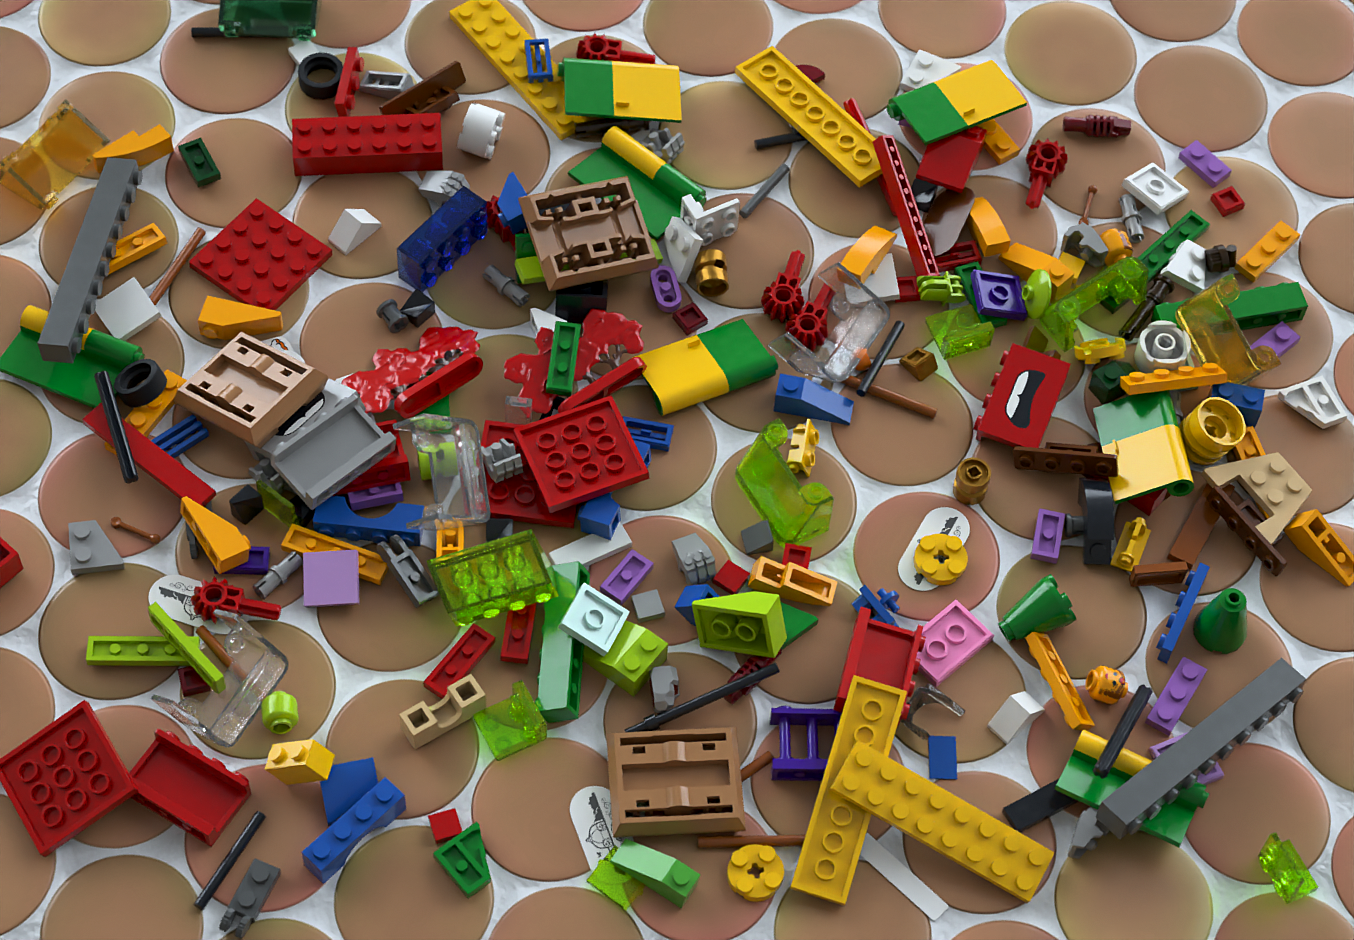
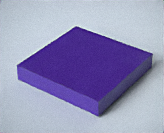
M981 270L972 271L970 276L978 314L1025 320L1028 315L1025 302L1022 299L1019 276Z

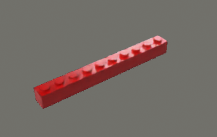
M881 135L872 143L917 277L940 276L893 135Z

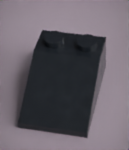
M608 279L556 290L555 316L569 323L583 324L591 309H600L607 312Z

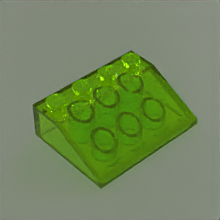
M531 529L427 560V566L446 611L456 627L469 625L473 621L483 618H493L500 613L510 610H520L527 605L546 602L551 598L559 596L554 568Z

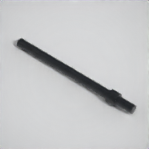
M775 662L656 716L651 714L645 717L644 721L624 730L625 732L659 730L660 726L780 673V670Z

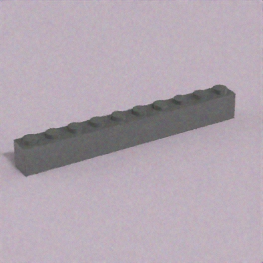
M111 157L106 159L37 343L43 361L73 364L76 354L81 351V340L83 335L88 332L89 318L95 312L97 296L102 293L104 277H107L109 274V263L111 258L115 257L116 243L118 239L122 238L123 224L129 219L130 205L135 202L137 186L142 183V171L138 169L137 160Z
M1280 658L1104 799L1095 817L1119 839H1122L1128 833L1133 835L1142 826V821L1147 817L1150 820L1159 813L1163 804L1167 803L1169 805L1179 796L1180 790L1191 788L1201 773L1204 775L1208 774L1216 765L1217 760L1220 758L1225 760L1233 752V747L1237 744L1242 746L1248 741L1255 729L1258 732L1261 731L1269 722L1271 716L1278 717L1286 708L1287 703L1290 701L1295 703L1304 692L1302 687L1306 678L1283 658Z

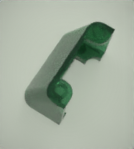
M220 0L218 26L225 36L232 38L241 35L297 38L300 41H310L317 33L322 0Z

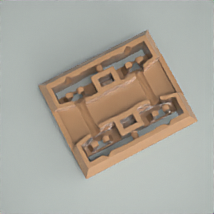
M628 176L518 198L549 291L659 268L638 201L635 199ZM616 195L613 197V201H610L609 198H603L599 204H596L595 199ZM569 204L567 209L564 211L562 207L555 208L554 213L551 212V209L545 210L542 215H540L538 211L559 205ZM610 205L609 209L604 210L605 206ZM626 252L627 257L620 258L622 253ZM568 264L570 269L561 271L564 265Z
M240 332L177 390L173 401L184 409L261 449L279 432L278 428L302 405L306 406L324 389L329 378L328 375Z
M737 727L606 733L613 838L746 831ZM703 746L714 747V750H703ZM634 749H640L641 751L645 750V753L633 754ZM707 799H717L715 804H707ZM647 802L649 807H637V803ZM702 808V814L691 815L692 809ZM709 808H715V813L710 814ZM723 808H731V813H722ZM663 810L664 817L652 816L653 811ZM645 811V817H640L639 812ZM625 812H632V818H625Z

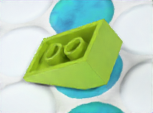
M752 591L692 602L700 647L775 658L787 639L780 596L778 594Z
M625 620L611 648L604 657L584 644L583 661L634 697L649 680V671L653 667H660L666 661L668 643L647 628Z

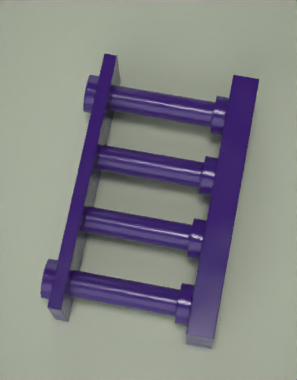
M790 706L771 708L770 725H779L780 757L773 758L771 780L822 781L828 759H821L819 757L818 726H834L835 736L842 713L833 709L791 708ZM790 725H807L808 757L806 759H794L791 757Z

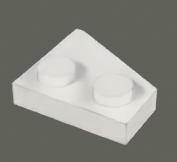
M919 49L901 80L899 89L909 92L958 73L961 70V66Z
M672 216L665 230L663 240L677 281L686 283L703 239L681 218Z
M1188 239L1185 240L1176 249V253L1171 256L1169 264L1161 270V275L1196 294L1204 290L1206 249Z
M1323 376L1279 390L1277 395L1280 400L1322 429L1344 422L1347 418V414Z

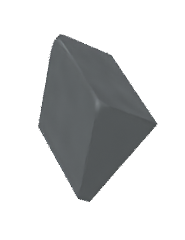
M768 520L761 521L741 531L746 555L773 551L774 540Z

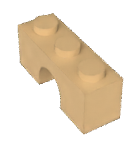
M472 674L448 686L446 696L438 703L427 707L425 702L422 701L399 714L401 730L415 750L486 710V694Z

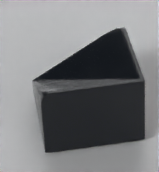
M915 178L911 190L917 208L928 213L937 195L938 185Z
M416 289L403 305L400 312L405 314L409 322L418 328L435 313V302L419 289Z
M249 484L244 486L229 500L231 514L244 525L248 524L264 509L262 495Z
M298 495L281 507L284 517L304 528L312 520L315 509L311 510Z
M488 518L486 520V551L513 552V519Z

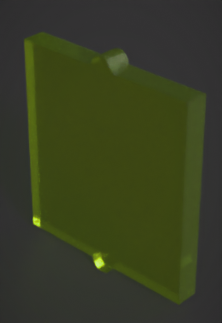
M259 479L256 482L257 492L262 495L264 508L288 527H291L292 523L297 525L296 519L298 517L295 514L294 505Z
M614 845L605 858L598 861L597 868L588 877L586 882L621 908L627 910L638 895H643V889L646 885L610 863V860L619 849Z

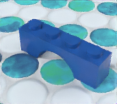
M634 440L648 468L651 462L650 445ZM613 492L590 499L586 505L580 507L578 520H580L581 532L595 534L611 540L621 521L620 505L611 498Z
M331 496L315 508L313 527L315 532L332 538H346L350 541L366 540L379 544L381 542L390 543V537L398 535L407 547L421 546L425 510L424 505L397 503L392 511L382 517L364 518L350 510L345 497Z
M384 777L302 851L304 866L324 884L345 865L351 851L368 833L378 827H387L406 810L405 795Z

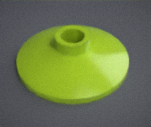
M1043 269L1035 270L1022 289V299L1025 302L1027 315L1030 319L1035 320L1044 315L1051 298V279L1047 271Z

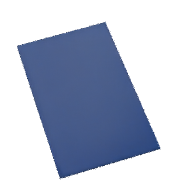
M928 736L930 779H957L956 736Z

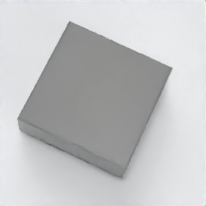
M657 589L631 596V602L639 623L665 617V611Z

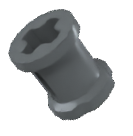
M393 299L386 300L376 310L378 317L383 318L388 324L391 333L400 332L409 323L408 317L399 311L397 303Z
M1070 513L1065 514L1064 533L1066 537H1071L1072 534H1084L1083 516H1071Z

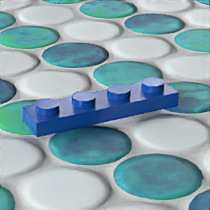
M1200 563L1196 572L1190 571L1185 585L1189 586L1187 592L1181 591L1175 606L1180 607L1178 613L1172 612L1166 624V627L1170 628L1168 635L1162 633L1156 648L1161 650L1157 660L1168 663L1210 566Z

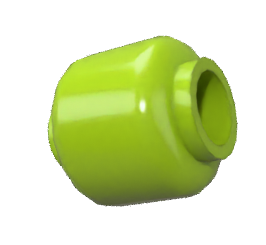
M275 691L262 701V722L268 730L275 734H285L297 725L299 716L295 697L283 691Z

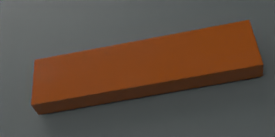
M1208 483L1167 557L1174 562L1186 561L1187 568L1192 569L1220 517V514L1210 507L1206 499L1213 489ZM1229 484L1222 488V490L1230 498L1235 486Z

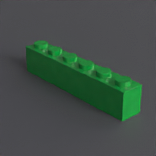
M1283 282L1275 286H1259L1251 290H1236L1228 294H1212L1204 298H1188L1174 303L1164 302L1155 306L1151 322H1173L1177 324L1176 327L1182 332L1185 330L1190 339L1277 325L1281 321L1284 323L1303 320L1308 304L1299 282Z
M579 561L549 566V576L546 578L547 598L544 602L545 621L542 625L543 643L539 652L541 665L540 673L537 675L539 688L538 697L535 699L536 712L548 723L574 720L579 717L584 644L558 628L579 588L583 583L589 585L590 573Z

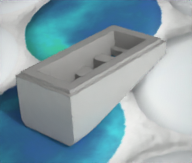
M366 71L360 83L359 91L392 99L414 86V82L409 73Z

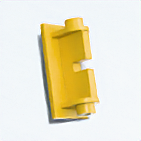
M807 419L806 425L798 424L793 429L791 447L799 449L789 450L786 464L789 472L798 473L799 470H803L807 477H810L811 467L815 465V446L819 443V432L815 429L810 419Z
M1137 517L1131 523L1126 521L1110 565L1132 572L1133 566L1139 564L1151 530L1147 529L1145 519Z

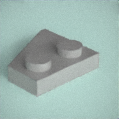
M96 520L68 523L72 575L125 569L123 559Z

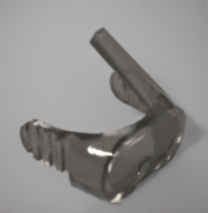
M930 683L925 687L919 686L915 690L912 698L907 703L910 704L907 719H901V722L923 740L929 739V733L912 723L913 716L920 707L930 703H939L947 706L959 716H962L965 712L962 707Z

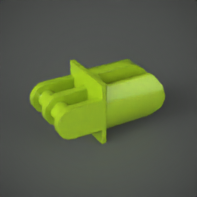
M946 271L944 276L917 277L916 282L919 287L921 301H941L942 306H945L946 303H961L966 299L965 295L962 294L963 286L959 284L961 282L960 276L949 275L948 271Z

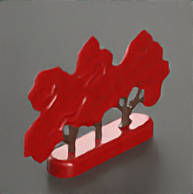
M591 309L583 321V336L579 338L573 380L581 381L584 379L590 384L571 396L545 393L554 336L553 330L540 327L534 342L539 349L537 355L520 353L505 361L504 378L517 384H523L517 401L526 413L534 411L547 414L551 410L553 400L557 396L567 397L559 405L558 413L608 397L640 377L647 368V365L640 357H633L619 365L623 353L636 354L643 350L644 342L639 335L642 325L638 324L636 320L628 321L622 313H608L600 309ZM621 344L625 346L623 351L620 350ZM610 345H615L616 354L612 355L614 359H611L608 354ZM605 355L607 360L600 359V356ZM596 363H607L612 368V371L597 380L590 374V368Z
M451 326L446 328L429 327L420 337L419 350L411 352L407 348H397L394 351L377 349L372 358V362L376 366L375 370L358 371L344 378L341 384L356 390L360 394V398L366 408V414L369 412L383 413L388 408L390 400L396 398L394 402L396 413L403 418H411L480 374L483 368V361L474 354L480 348V344L475 340L478 332L472 329L463 331L459 327ZM457 349L461 350L459 354H456ZM447 351L452 352V357L448 358L450 361H446L444 358ZM442 360L443 363H436V361ZM444 366L431 375L426 376V372L432 367ZM416 383L415 385L407 389V386L409 384ZM395 389L398 393L393 394L390 391Z

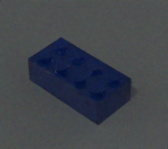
M465 186L459 189L396 248L399 278L415 290L419 289L422 293L428 287L431 288L437 282L438 277L444 272H448L457 259L465 256L476 241H480L486 236L488 231L487 201Z

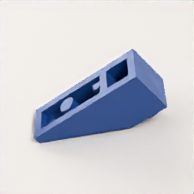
M780 373L773 411L850 425L854 401L806 378Z

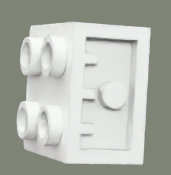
M689 194L682 197L680 218L703 239L701 246H706L716 239L728 237L737 231L740 202L738 199H734L703 211L701 204L696 202L692 195Z

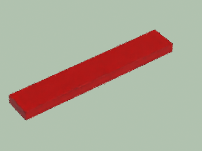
M100 403L82 421L86 427L114 447L103 405ZM122 419L135 465L179 499L187 496L205 507L216 496V491Z

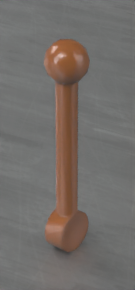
M1091 185L1088 188V200L1083 218L1079 220L1078 225L1082 222L1087 225L1089 224L1087 218L1093 196L1098 190L1095 185Z
M119 517L111 519L113 528L121 527L149 539L153 544H158L161 540L158 534L151 535L125 524Z

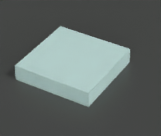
M583 583L558 628L604 657L611 648L630 611L588 584Z

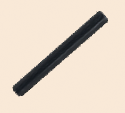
M107 371L97 372L94 377L124 481L127 484L137 482L139 479L109 374Z
M1140 685L1093 769L1095 776L1104 779L1109 774L1152 694L1150 687Z

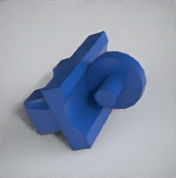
M866 585L862 586L859 589L861 595L852 603L854 609L858 613L860 607L874 609L877 615L872 618L873 620L899 627L895 619L886 610L890 608L893 613H896L900 609L896 604L899 594L896 591L887 593L882 588L877 592L881 597L879 601Z

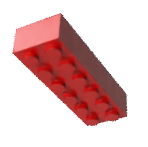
M440 113L292 119V151L295 176L443 170Z

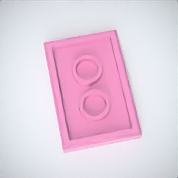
M955 600L923 626L921 636H925L926 640L922 652H917L916 658L921 659L918 670L937 687L991 642L994 634L961 603Z

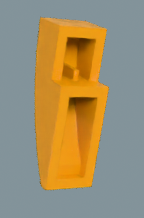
M159 124L140 136L133 130L92 156L95 170L98 173H102L107 157L137 160L139 167L172 153L174 149L171 135Z
M984 197L975 198V202L966 219L973 240L979 243L984 257L1008 252L1011 240L999 216Z
M878 226L870 228L853 245L838 266L839 278L862 287L870 273L874 274L896 240L897 234Z
M760 556L753 564L747 587L763 593L778 594L780 598L791 601L831 606L837 581L792 562L785 566Z

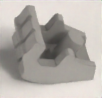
M652 128L650 134L643 141H639V143L668 164L684 150L683 146L685 144L682 134L678 132L672 137L669 128L664 130Z
M427 171L418 190L423 197L436 202L438 206L442 207L444 202H450L453 204L455 211H460L469 194L470 185L463 174L454 171Z
M1084 222L1069 227L1063 235L1060 250L1066 253L1070 248H1076L1079 252L1077 257L1085 260L1086 263L1095 268L1105 265L1108 248L1097 232Z
M502 438L499 443H493L486 448L480 447V454L488 474L495 483L503 481L504 477L508 479L513 477V474L523 473L520 453L516 454L513 443L509 444Z
M267 456L255 467L249 468V475L267 493L274 497H278L283 493V490L290 487L272 467L271 458Z
M696 533L672 541L678 569L680 572H684L688 586L702 584L706 580L710 581L715 577V558L709 547Z
M1089 807L1087 811L1084 810L1081 813L1069 846L1068 857L1079 859L1087 850H1095L1098 842L1093 838H1100L1102 835L1107 836L1110 832L1095 817L1098 810Z

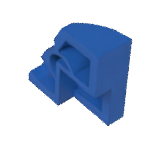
M373 757L332 765L328 779L320 781L328 826L332 825L337 818L347 812L378 784Z

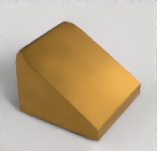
M916 347L899 360L900 364L919 381H923L938 369L934 354L919 347Z

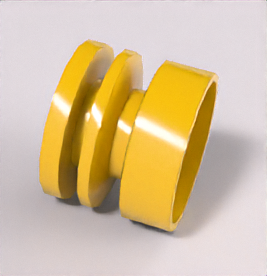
M1210 397L1202 401L1192 413L1188 414L1180 422L1179 428L1187 457L1201 465H1212L1241 442L1245 435L1246 424L1243 415L1235 405L1220 397Z

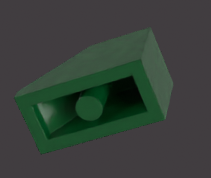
M1113 360L1093 371L1088 388L1102 405L1110 403L1126 394L1120 387V377L1129 376L1130 373L1137 371L1128 362Z

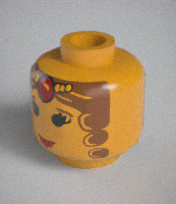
M1109 229L1103 232L1100 238L1108 248L1105 264L1116 267L1125 265L1133 254V247L1127 234L1117 229Z
M1100 665L1088 673L1085 688L1092 699L1107 704H1115L1120 698L1126 696L1128 683L1125 682L1123 672Z

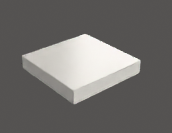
M1154 163L1124 179L1121 185L1157 215L1185 199L1189 193L1185 187Z
M892 253L886 254L874 274L870 273L862 287L846 281L850 307L900 299Z
M135 277L96 302L95 311L112 336L126 341L162 317Z

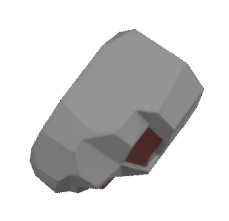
M670 665L653 667L649 671L650 692L654 712L660 714L674 706V700L680 695L679 680L675 667Z

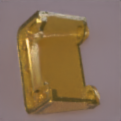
M67 99L57 107V112L49 116L45 123L15 152L13 151L0 162V184L40 210H43L45 207L48 210L51 209L59 200L56 196L93 161L92 155L106 147L110 142Z
M1233 273L1182 303L1177 308L1175 317L1182 332L1185 330L1188 333L1191 349L1201 367L1205 363H1215L1227 372V382L1246 386L1270 373L1281 365V362L1275 351L1269 346L1262 345L1254 349L1250 348L1228 307V304L1236 300L1240 294L1239 284Z

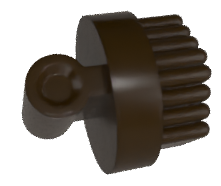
M1223 244L1205 250V264L1208 272L1223 273L1228 272L1229 268L1235 267L1237 247L1229 245L1225 248Z

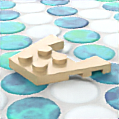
M1279 452L1208 467L1201 474L1212 488L1218 485L1222 489L1238 480L1270 516V518L1255 527L1271 545L1274 544L1277 537L1283 532L1286 525L1312 492L1308 484Z

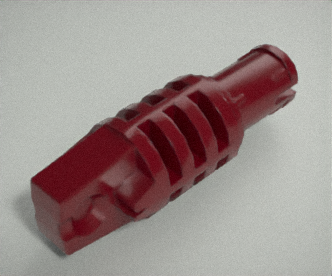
M1088 115L1085 118L1064 116L1063 132H1081L1087 136L1116 138L1129 135L1131 131V120L1118 119L1115 116Z
M781 648L775 658L758 655L749 657L747 662L727 682L730 683L772 664L782 654ZM759 682L724 697V699L733 705L743 695L747 696Z

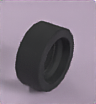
M322 52L314 53L304 58L298 68L301 90L307 96L314 99L324 100L337 95L343 70L342 62L336 56ZM318 69H328L336 74L332 80L325 83H315L307 78L311 72Z
M141 359L126 366L118 374L114 382V389L125 405L131 408L141 407L155 400L166 387L167 378L154 360ZM145 380L143 383L135 387L138 383Z

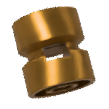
M707 249L699 252L694 262L698 293L707 297L724 294L729 289L726 255L716 249Z
M973 457L960 462L953 484V494L959 502L965 505H975L984 500L991 478L989 465L984 460Z

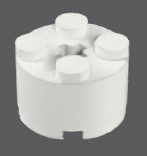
M473 102L465 116L464 127L459 135L457 148L483 158L491 159L495 149V140L500 139L503 130L502 124L505 113Z
M1155 321L1149 324L1141 332L1134 353V360L1140 372L1146 374L1154 373L1156 369L1178 370L1179 367L1184 366L1191 348L1188 333L1185 330L1182 332L1176 327L1177 324L1170 321Z

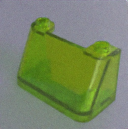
M1133 256L1125 257L1104 266L1049 302L1046 312L1040 318L1041 325L1064 352L1075 346L1073 333L1077 331L1078 325L1074 321L1080 314L1110 294L1117 303H1120L1122 299H1129L1137 306L1146 300L1149 269L1138 258Z
M778 418L762 428L738 463L735 479L762 521L768 520L775 541L785 548L786 543L799 545L829 530L834 498L821 483L813 482L803 487L800 485L778 450L788 438L787 428L781 419Z

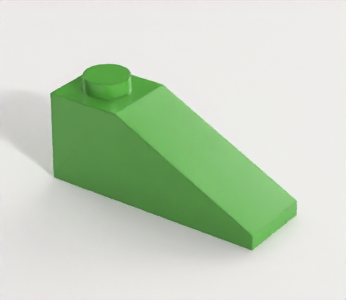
M629 839L623 841L610 860V863L681 909L696 888L701 875L679 860Z

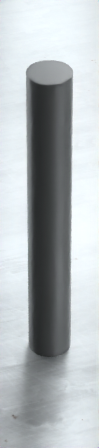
M782 164L739 211L743 218H747L789 172V167L786 164Z

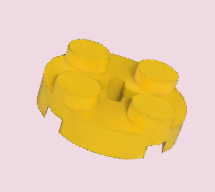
M1108 338L1094 339L1080 343V347L1074 346L1075 358L1079 361L1084 360L1085 364L1099 363L1100 358L1109 357L1111 360L1121 359L1125 357L1124 352L1126 351L1125 339L1115 338V343H1110Z
M932 534L922 537L916 547L913 562L918 574L920 575L921 573L926 577V581L929 583L949 585L954 583L965 572L968 556L961 539L957 536ZM942 555L946 560L944 564H939V560L934 559V557Z
M757 844L744 846L732 853L727 868V880L730 888L735 893L737 892L744 896V899L752 902L765 901L771 898L781 887L784 878L782 860L771 846ZM753 867L762 870L758 879H755L754 875L748 874V871H751Z

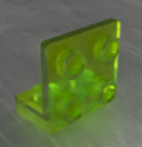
M971 304L930 315L925 319L944 360L991 346L995 329L991 321L981 324Z
M523 680L512 684V695L510 698L473 715L479 730L497 761L547 739V724Z
M1276 832L1270 834L1258 857L1261 868L1268 872L1272 878L1276 893L1282 896L1288 904L1315 892L1318 885L1290 839L1282 842Z

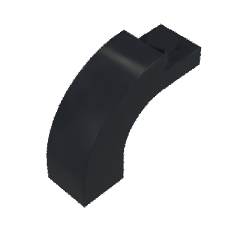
M1079 478L1078 504L1082 508L1084 520L1082 562L1084 564L1110 565L1112 540H1114V507L1110 484L1105 478Z

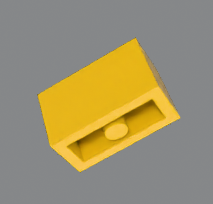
M314 739L272 744L265 770L286 785L324 781L328 779L335 755Z

